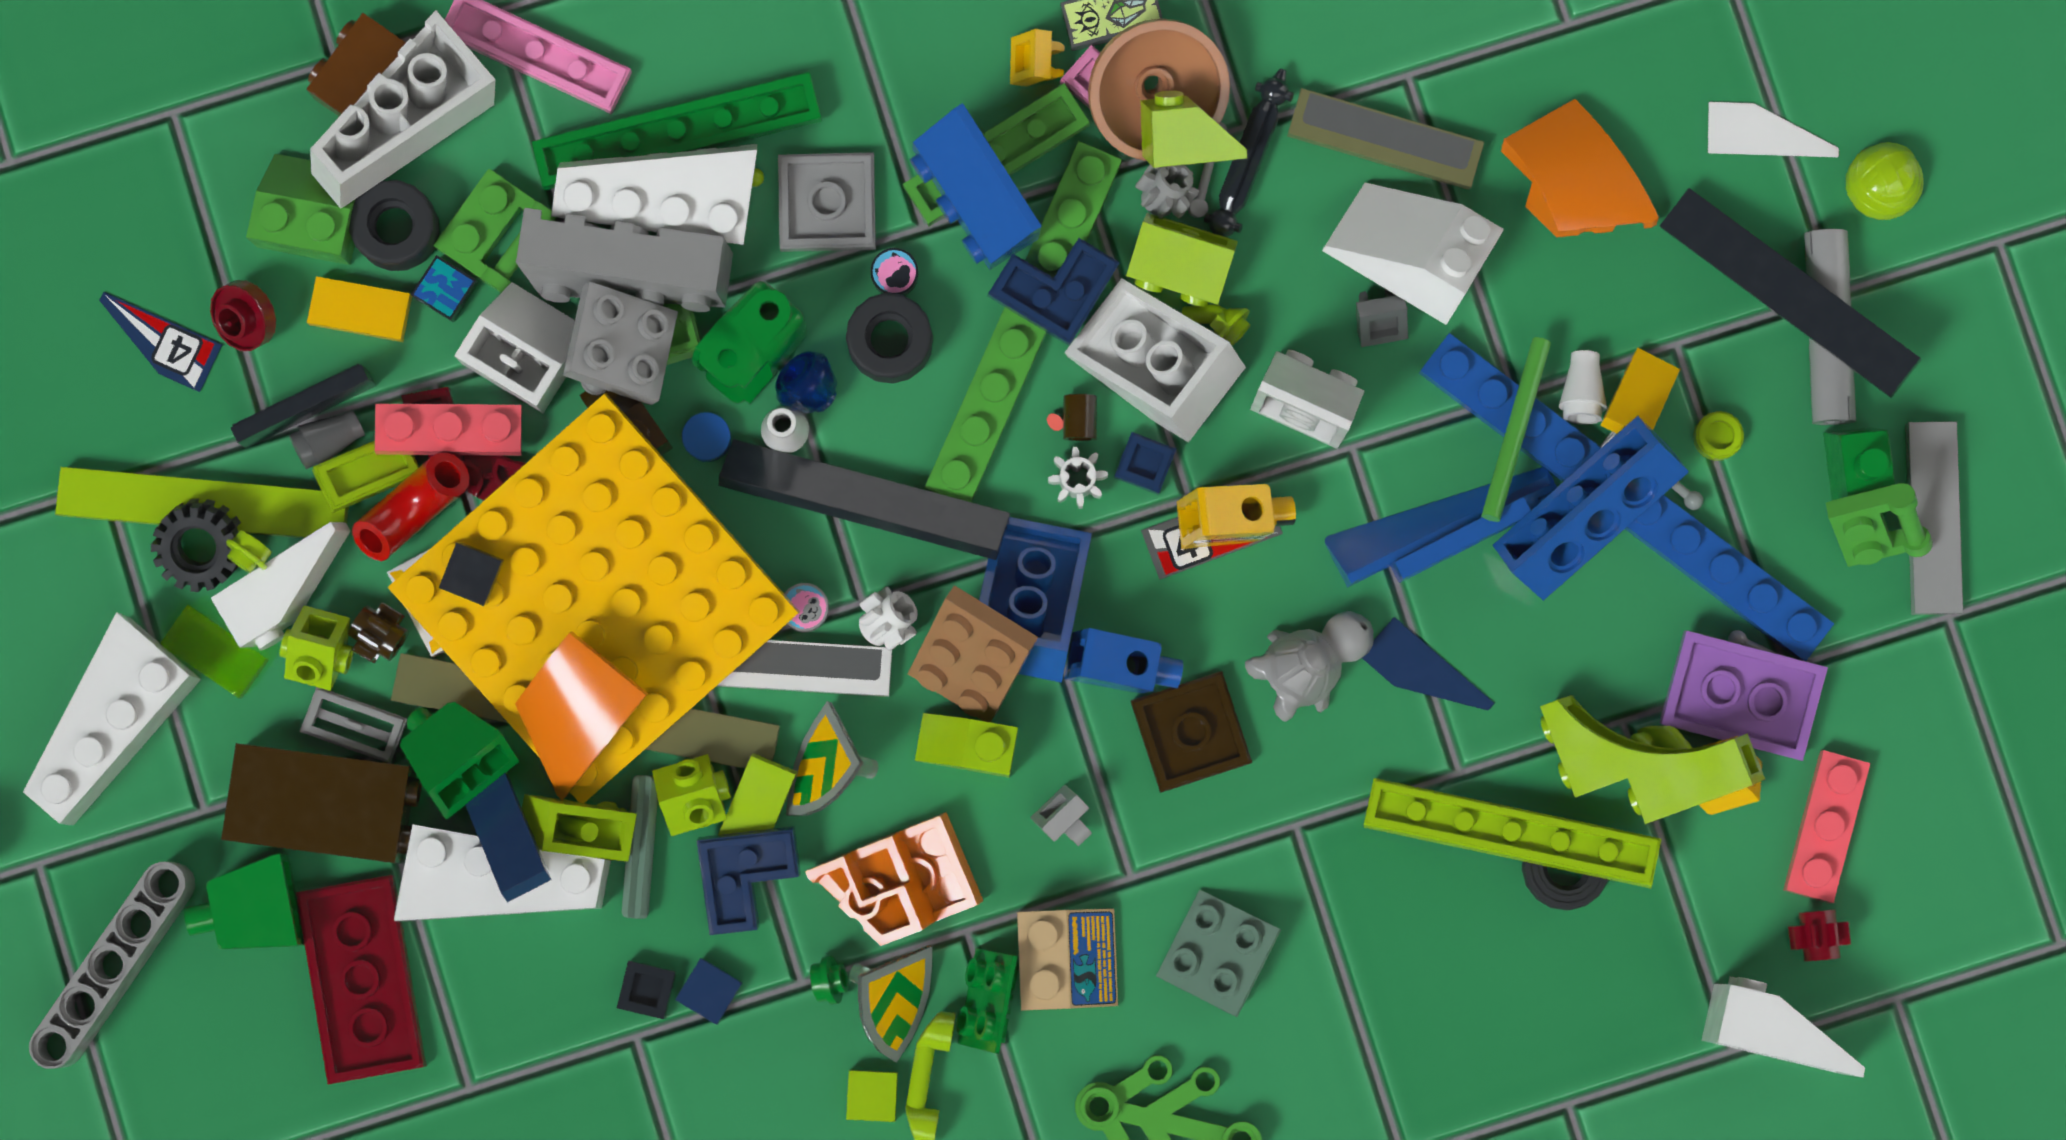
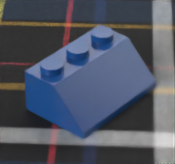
M963 103L951 110L913 141L912 150L915 156L910 158L911 164L924 183L932 180L942 196L938 197L936 202L950 224L958 220L964 229L967 237L962 239V243L976 264L984 261L989 270L1010 258L1012 254L1018 253L1038 240L1042 227Z

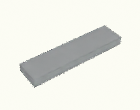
M1908 422L1905 424L1907 484L1913 487L1918 499L1917 514L1921 525L1928 529L1933 541V547L1927 555L1922 557H1912L1909 555L1911 615L1962 614L1963 593L1957 422Z

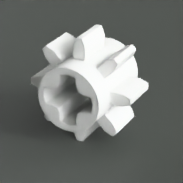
M1073 447L1072 458L1066 462L1060 457L1056 456L1054 458L1055 465L1061 471L1060 475L1048 477V484H1060L1062 491L1058 496L1059 503L1065 501L1070 496L1076 498L1078 508L1082 509L1084 497L1091 494L1098 499L1102 497V493L1095 486V482L1108 478V472L1095 470L1094 464L1098 459L1096 452L1087 460L1086 458L1079 457L1078 448ZM1082 467L1087 469L1086 481L1089 483L1088 486L1085 487L1082 484H1077L1074 488L1068 486L1070 476L1067 471L1069 469L1075 472L1080 471Z
M885 587L878 593L874 592L860 602V607L866 613L859 619V628L862 635L871 644L876 646L885 644L887 650L891 651L897 645L904 644L917 634L915 628L911 626L917 619V608L912 599L905 593L899 591L891 593L889 587Z

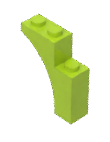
M1572 695L1540 706L1543 713L1541 727L1547 740L1555 744L1561 760L1558 763L1559 774L1568 789L1572 788L1574 796L1578 797L1628 778L1631 786L1628 789L1631 806L1638 815H1642L1645 824L1765 780L1748 733L1709 746L1680 749L1664 748L1643 744L1610 730L1592 717Z

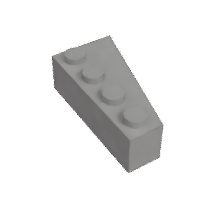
M524 208L516 264L538 294L546 300L562 303L570 301V297L580 298L582 287L591 281L663 306L664 303L680 304L683 308L695 312H707L710 310V307H726L733 252L722 236L659 228L657 235L652 236L649 235L646 229L636 226L634 223L615 221V225H612L610 229H604L595 224L585 222L586 216L566 214L565 222L563 223L542 220V210Z

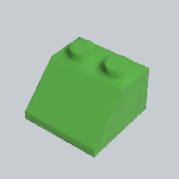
M274 154L256 190L246 238L257 248L350 265L355 244L349 233V224L355 200L340 208L311 174V160Z

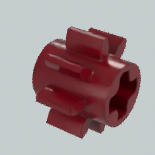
M1836 909L1799 913L1800 926L1788 927L1791 950L1803 949L1804 962L1841 958L1840 945H1851L1849 921L1837 922Z

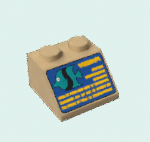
M1114 909L1017 912L1021 1011L1118 1006Z

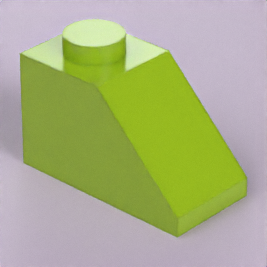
M1161 91L1155 93V99L1140 100L1142 156L1153 168L1247 159V149L1188 96H1184L1183 92Z
M923 713L915 761L1010 778L1018 727L968 718Z
M524 794L522 809L539 850L629 861L636 813L571 800Z

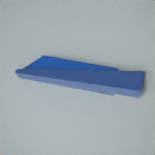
M1544 467L1513 476L1500 522L1489 521L1481 516L1490 484L1329 535L1325 538V545L1347 588L1388 567H1391L1397 581L1401 583L1517 524L1557 488L1553 478Z

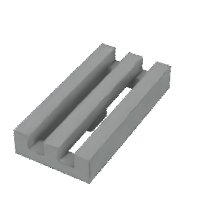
M316 687L300 732L388 764H393L396 758L395 753L403 739L404 729L407 728V718ZM323 699L394 724L392 732L388 733L321 709ZM318 717L387 742L385 751L314 727L316 718Z

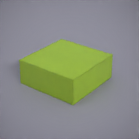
M849 1070L846 1120L895 1122L898 1072Z

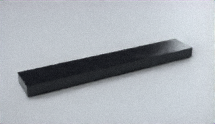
M1690 188L1687 189L1659 225L1662 230L1888 397L1892 398L1920 363L1921 358Z
M735 439L732 440L719 474L718 486L993 560H997L1010 518L1009 512Z

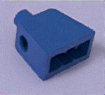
M1087 628L1072 632L1064 680L1135 693L1153 692L1155 684L1178 688L1183 673V660L1160 656L1161 643ZM1128 656L1132 657L1135 661V671L1133 673L1127 668Z

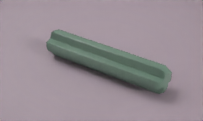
M637 775L632 780L630 812L636 813L637 816L629 861L625 865L622 915L626 918L644 919L647 918L649 913L658 804L653 776Z

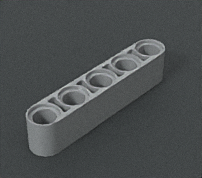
M158 862L151 865L144 872L33 1033L29 1042V1052L32 1060L38 1066L46 1069L64 1068L75 1064L81 1058L192 897L195 890V878L187 866L175 862ZM171 870L178 877L179 887L173 896L167 898L160 892L158 886L161 875ZM139 911H144L151 920V928L142 938L137 937L131 929V920ZM112 951L118 953L123 961L121 973L113 979L108 977L103 969L104 958ZM83 992L89 993L95 1003V1009L87 1019L81 1018L75 1010V1001ZM54 1033L60 1034L66 1041V1052L59 1060L52 1058L47 1050V1042Z

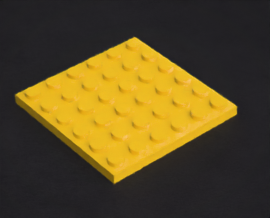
M607 393L596 400L388 586V589L538 757L539 755L515 703L571 631L648 693L570 791L580 803H585L800 613L796 606ZM460 541L504 559L488 603L485 606L439 588L456 542Z

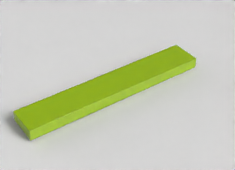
M60 467L55 515L159 525L160 521L182 502L185 505L191 499L199 498V503H204L207 499L215 501V508L219 509L222 505L228 507L230 510L226 515L230 519L235 516L238 517L241 522L237 527L238 532L243 530L249 534L306 538L329 522H343L347 524L349 507L332 514L321 490Z
M1376 778L1373 779L1364 820V828L1650 889L1652 888L1661 844V838Z

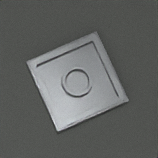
M874 153L778 155L781 252L876 250Z

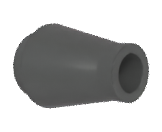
M350 410L341 415L298 425L299 430L290 434L289 438L300 461L307 470L334 458L355 440L365 436L355 413L353 410Z

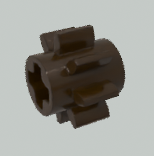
M383 602L377 610L366 605L357 615L348 632V636L357 641L352 651L374 664L380 656L391 661L397 655L409 634V630L400 625L405 616Z

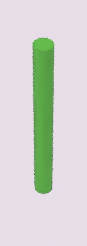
M1534 337L1530 345L1481 515L1489 521L1500 522L1551 346V342L1544 338Z

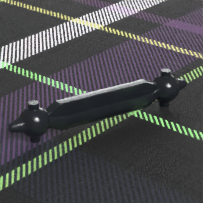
M1280 68L1272 78L1267 79L1264 83L1257 82L1255 91L1260 92L1262 101L1252 109L1240 143L1247 149V159L1232 160L1219 194L1220 209L1216 210L1213 214L1206 213L1204 217V222L1209 223L1213 234L1228 237L1234 232L1240 233L1243 224L1238 223L1236 214L1247 203L1279 120L1278 105L1283 104L1286 100L1291 102L1294 93L1289 91L1286 84V70Z

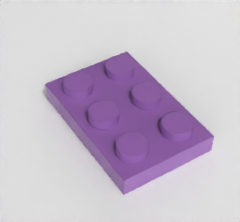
M1684 630L1659 723L1720 740L1734 736L1739 737L1748 733L1753 748L1803 761L1828 667Z

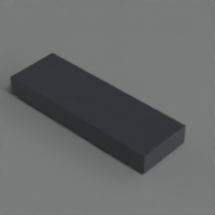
M357 364L232 424L231 431L237 443L247 449L375 387L376 384L370 372L362 364Z

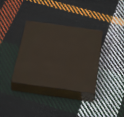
M1222 671L1180 684L1178 688L1171 687L1130 701L1160 793L1252 764Z

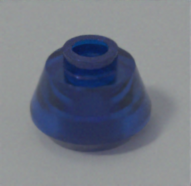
M806 351L795 356L781 370L775 383L776 398L782 405L807 414L826 410L833 403L837 395V379L828 358L822 352Z

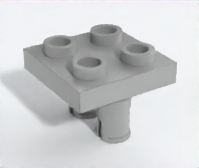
M589 281L582 287L563 376L580 381L584 390L592 395L603 394L607 390L649 405L655 404L660 399L678 311Z

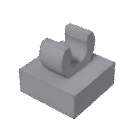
M1066 785L1060 788L1030 817L1054 842L1065 833L1079 846L1092 834L1079 819L1089 807Z

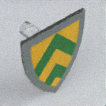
M826 702L803 739L793 767L797 774L788 794L786 815L808 816L821 811L838 799L856 775L872 779L878 772V762L876 760L859 756L832 702Z
M926 945L874 969L856 964L849 973L850 981L858 984L859 1014L867 1038L878 1052L896 1063L912 1040L924 1013L930 992L932 974V946Z

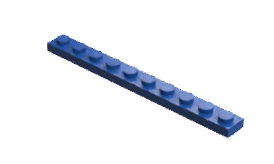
M1449 333L1420 370L1419 374L1504 437L1519 385ZM1535 398L1521 451L1546 468L1560 481L1564 482L1599 451L1601 447ZM1665 495L1661 496L1625 528L1638 540L1798 660L1807 661L1834 625L1828 618Z

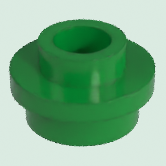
M831 955L822 957L820 963L811 965L810 982L816 1000L818 1002L828 1001L831 1005L841 1003L843 993L848 992L849 980L845 966L842 963L837 964L835 958Z

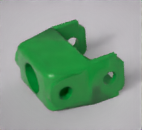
M759 281L717 321L697 344L692 356L693 365L700 371H706L707 381L731 402L740 404L746 401L751 405L806 337L807 327L804 315L783 293L775 290L767 282Z

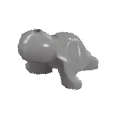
M1352 611L1340 612L1327 622L1322 633L1311 629L1298 630L1292 633L1274 630L1267 635L1272 644L1268 647L1266 653L1262 656L1248 659L1245 662V668L1254 679L1268 680L1271 687L1276 691L1277 696L1273 707L1276 715L1282 721L1287 722L1290 720L1297 709L1303 706L1314 704L1317 711L1321 713L1328 708L1330 692L1341 677L1342 662L1357 661L1368 654L1373 646L1374 631L1369 620L1363 615Z

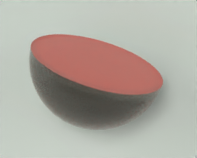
M1059 413L1049 414L1047 417L1049 427L1055 431L1061 430L1063 428V416Z

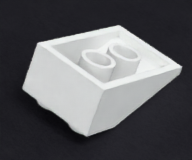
M1364 183L1322 251L1447 325L1504 229L1462 204Z
M1122 278L1064 352L1068 358L1151 420L1188 443L1246 368L1230 342Z
M1288 349L1286 355L1276 351L1250 410L1338 449L1353 422L1364 390L1357 388L1356 384L1358 381L1346 373L1332 369L1330 374H1326L1313 368L1314 361L1302 353Z
M1729 977L1728 984H1714L1702 1041L1838 1074L1864 1077V1066L1780 996L1765 993L1767 983L1742 977Z

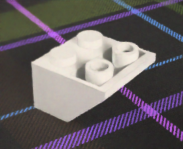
M511 282L479 315L454 356L462 365L541 413H544L566 378L563 376L575 320Z

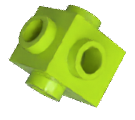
M304 605L292 629L286 630L281 642L279 655L286 658L284 678L331 691L339 673L347 674L354 655L352 648L354 646L348 645L350 618Z
M708 754L683 760L652 771L658 802L671 836L727 820L723 800L731 798L727 779L723 770L714 772Z

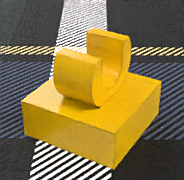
M1033 29L1011 37L1010 84L1027 87L1045 80L1049 81L1064 76L1063 69H1055L1051 66V55L1064 52L1065 49L1062 43L1052 41V31Z

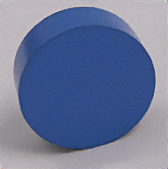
M703 412L694 415L686 422L682 432V441L685 449L693 458L702 462H712L720 459L728 451L731 444V432L726 422L720 416L714 413Z

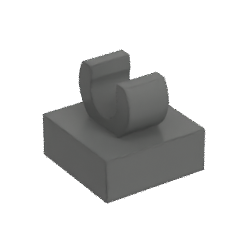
M1385 289L1384 298L1368 300L1366 291L1360 292L1359 302H1356L1357 333L1361 347L1408 339V317L1405 300Z

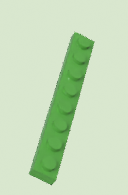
M1078 141L1041 224L1039 238L1032 244L1025 261L1053 278L1056 276L1078 238L1085 242L1088 241L1120 169L1122 159ZM1004 307L925 485L926 491L972 503L1047 332Z

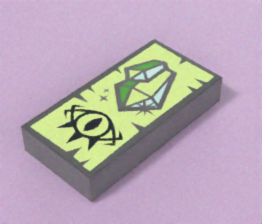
M1068 0L1060 3L1072 51L1088 48L1091 45L1096 46L1108 43L1118 33L1136 23L1151 19H1163L1158 0Z

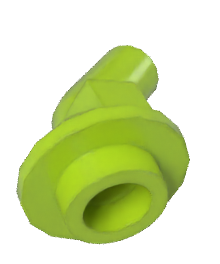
M1207 305L1206 307L1184 306L1182 308L1183 315L1198 324H1210L1214 329V333L1230 342L1232 346L1243 337L1251 325L1246 321L1250 313L1247 308L1225 309L1219 305Z

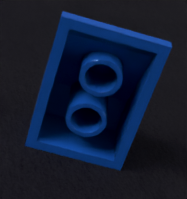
M1010 517L997 560L988 558L979 601L1038 637L1019 674L1062 683L1092 533Z

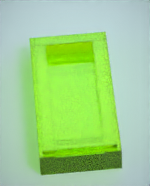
M188 604L160 643L167 650L239 699L243 698L269 661L268 658L252 647L240 648L230 632Z

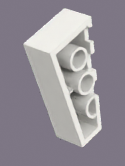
M757 144L719 149H699L697 151L656 153L635 157L562 162L557 168L551 216L565 218L566 214L586 216V222L615 225V221L634 223L636 226L653 232H657L659 228L722 236L727 243L743 245Z
M116 612L23 793L59 824L73 826L198 684L201 678L134 620Z
M413 824L394 921L599 909L603 905L611 861L540 850L552 880L507 903L499 890L478 836Z

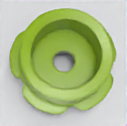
M239 530L233 540L227 539L226 544L231 549L227 558L248 573H251L255 567H259L261 570L267 569L264 563L272 554V551L243 530Z

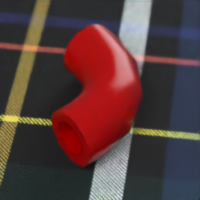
M437 453L402 481L354 523L352 535L360 550L368 557L377 561L387 560L466 491L469 486L470 477L463 461L450 453Z

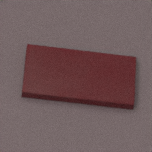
M389 875L296 892L327 1084L426 1067L402 921H394L398 901L395 876Z

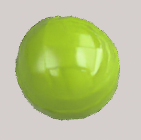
M1879 143L1863 149L1852 161L1846 173V191L1856 210L1866 217L1876 220H1890L1903 216L1914 207L1923 191V173L1912 151L1898 143Z

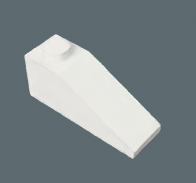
M329 522L266 562V570L257 568L211 597L240 648L258 646L259 650L262 651L283 639L284 633L282 630L295 623L304 605L306 606L350 533L346 523Z

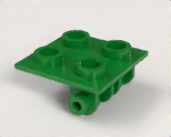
M975 948L974 958L969 961L966 968L965 981L968 991L965 1006L960 1009L956 1021V1030L959 1034L958 1044L999 1054L1001 1043H1005L1009 1022V1019H1006V1014L1011 1013V1009H1008L1009 999L1013 1000L1014 995L1010 993L1011 990H1015L1019 966H1016L1017 956Z

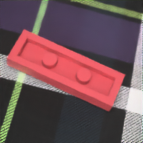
M375 404V453L377 455H435L437 453H450L452 455L522 456V405Z
M1826 750L1820 751L1783 888L1784 891L1829 904L1834 903L1871 763Z

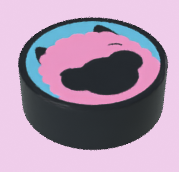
M886 249L874 258L871 265L870 273L873 285L881 294L892 293L905 296L915 288L918 282L919 271L916 260L909 252L903 249Z

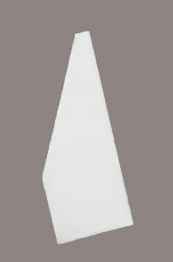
M1709 102L1708 153L1839 157L1838 147L1754 103Z

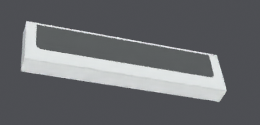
M768 640L717 686L889 697L892 650L889 651L886 647Z

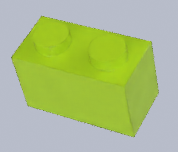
M1146 213L1126 276L1136 279L1135 285L1148 291L1162 292L1163 288L1181 293L1180 298L1192 305L1206 307L1209 302L1218 305L1238 241L1166 218L1159 219L1156 215Z

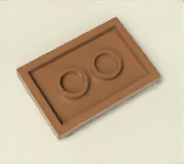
M954 585L945 598L908 675L918 680L924 688L937 692L957 704L966 714L977 717L985 722H991L1000 709L1038 637Z

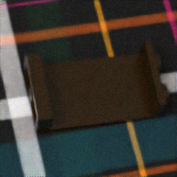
M236 743L221 840L403 864V857L407 855L412 826H408L411 807H418L422 783L419 778H415L416 773L410 766Z

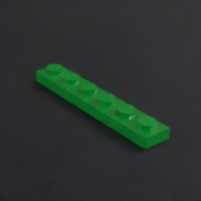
M810 72L531 142L542 187L544 190L555 188L557 168L562 162L615 157L624 158L656 153H677L718 148L822 122L811 75Z

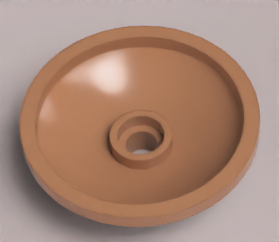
M1151 19L1129 26L1106 44L1094 63L1088 85V101L1092 118L1100 133L1113 147L1130 157L1147 161L1142 156L1140 100L1155 99V93L1161 91H1180L1220 124L1226 112L1230 94L1229 73L1225 60L1217 46L1208 36L1199 29L1182 21ZM1150 76H1157L1158 83L1156 87L1151 90H1145L1144 83L1146 79Z

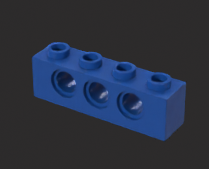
M1637 416L1497 540L1493 547L1510 571L1544 601L1689 471L1669 445Z

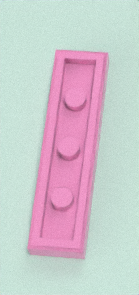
M454 0L445 18L448 25L469 49L610 114L613 113L632 74L630 68L483 0Z

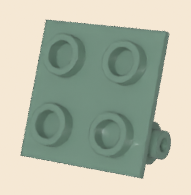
M1199 890L1156 976L1238 1017L1281 929Z

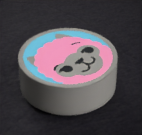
M800 583L792 586L785 592L788 599L800 611L787 623L788 626L799 632H812L825 623L829 614V602L820 588L813 584Z

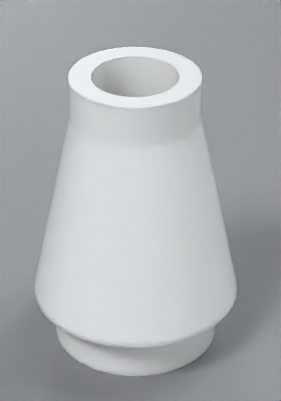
M1579 350L1571 353L1570 367L1559 408L1563 410V419L1567 422L1595 424L1602 420V412L1607 410L1599 365L1600 354L1597 352Z
M780 406L774 408L765 416L761 426V434L765 444L770 449L792 453L800 449L806 442L809 434V425L806 417L798 409L790 406ZM779 419L783 421L791 420V426L785 432L776 431L775 423Z

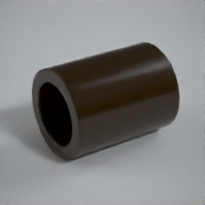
M1069 394L1063 396L1064 440H1097L1096 395Z

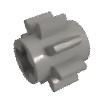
M1149 165L1135 185L1137 189L1143 191L1141 194L1142 207H1145L1151 214L1158 216L1159 219L1169 215L1171 212L1177 218H1181L1190 207L1191 202L1199 194V190L1192 187L1193 172L1185 165L1157 168Z

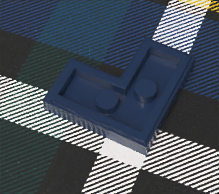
M1080 238L1074 244L1054 278L1017 255L1012 254L987 296L1070 346L1120 262Z
M795 826L705 836L697 839L709 935L758 930L759 919L754 882L795 878L801 874Z

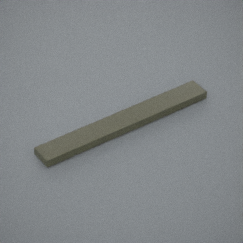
M400 653L391 701L436 710L441 709L449 702H456L479 718L508 723L455 663ZM690 709L645 750L691 759L708 754L712 763L746 769L752 753L774 761L780 726Z

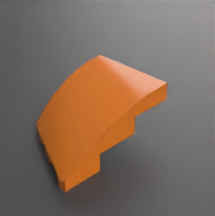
M1576 99L1504 138L1501 152L1532 182L1525 207L1556 237L1577 236L1583 232H1613L1617 225L1642 223L1644 229L1657 225L1659 216L1639 178L1609 135Z
M572 631L553 652L515 703L552 786L561 800L565 799L591 767L595 759L617 734L622 725L648 695L643 688Z
M947 812L887 835L805 871L808 879L813 883L822 885L840 902L838 907L849 917L857 919L862 924L864 931L880 946L919 932L935 921L977 906L984 901Z

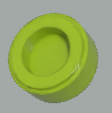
M1723 411L1707 414L1697 423L1693 433V441L1697 451L1703 457L1713 461H1722L1733 456L1742 446L1744 439L1743 428L1739 420L1732 414Z

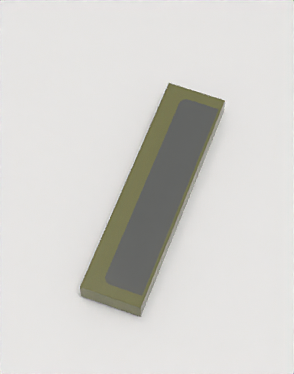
M1301 88L1287 137L1470 190L1484 145L1483 141Z

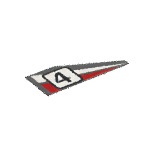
M1178 517L1141 530L1159 580L1283 534L1280 526H1275L1274 533L1256 542L1181 549Z

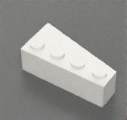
M435 10L425 21V27L413 40L409 39L398 51V57L382 74L378 73L367 85V91L354 105L350 104L310 148L311 174L336 204L343 208L492 107L495 98V78Z

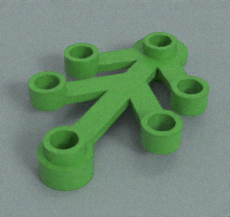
M1161 1055L1151 1056L1145 1061L1142 1069L1114 1086L1105 1082H1094L1086 1085L1081 1089L1075 1101V1112L1079 1121L1088 1129L1103 1131L1108 1140H1130L1120 1122L1140 1126L1149 1140H1171L1168 1133L1194 1140H1232L1234 1134L1239 1131L1247 1132L1250 1140H1262L1258 1129L1246 1121H1237L1225 1127L1173 1114L1198 1097L1213 1095L1218 1090L1220 1085L1219 1075L1210 1067L1197 1068L1192 1073L1190 1080L1146 1107L1125 1103L1149 1085H1162L1171 1078L1173 1072L1172 1065L1167 1058ZM1162 1061L1166 1064L1167 1073L1165 1077L1158 1080L1150 1077L1148 1068L1152 1062ZM1202 1072L1211 1073L1214 1077V1085L1208 1091H1202L1196 1086V1078ZM1103 1097L1108 1101L1109 1108L1104 1115L1097 1116L1090 1111V1102L1094 1098Z

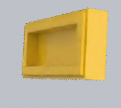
M316 276L307 324L403 342L412 296L410 293Z
M1637 348L1630 359L1600 426L1618 434L1634 418L1639 416L1653 430L1680 369Z

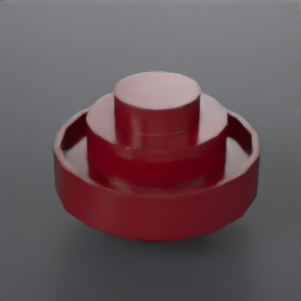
M234 280L215 291L211 298L210 306L212 322L219 336L229 346L239 351H252L271 340L276 329L274 308L267 295L257 285L247 280Z

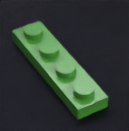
M1065 83L983 133L1009 176L1088 128L1090 122ZM916 175L903 183V188L928 227L945 217L936 202V199L942 195L932 180L924 183L919 175Z

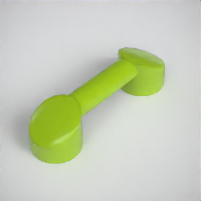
M940 1011L930 1021L916 1043L905 1106L907 1120L914 1140H935L940 1110L925 1108L934 1053L935 1050L950 1052L956 1013Z

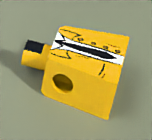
M1268 484L1199 487L1176 502L1181 549L1256 542L1274 533L1275 526L1294 525L1296 521V507L1293 497L1271 498V489Z

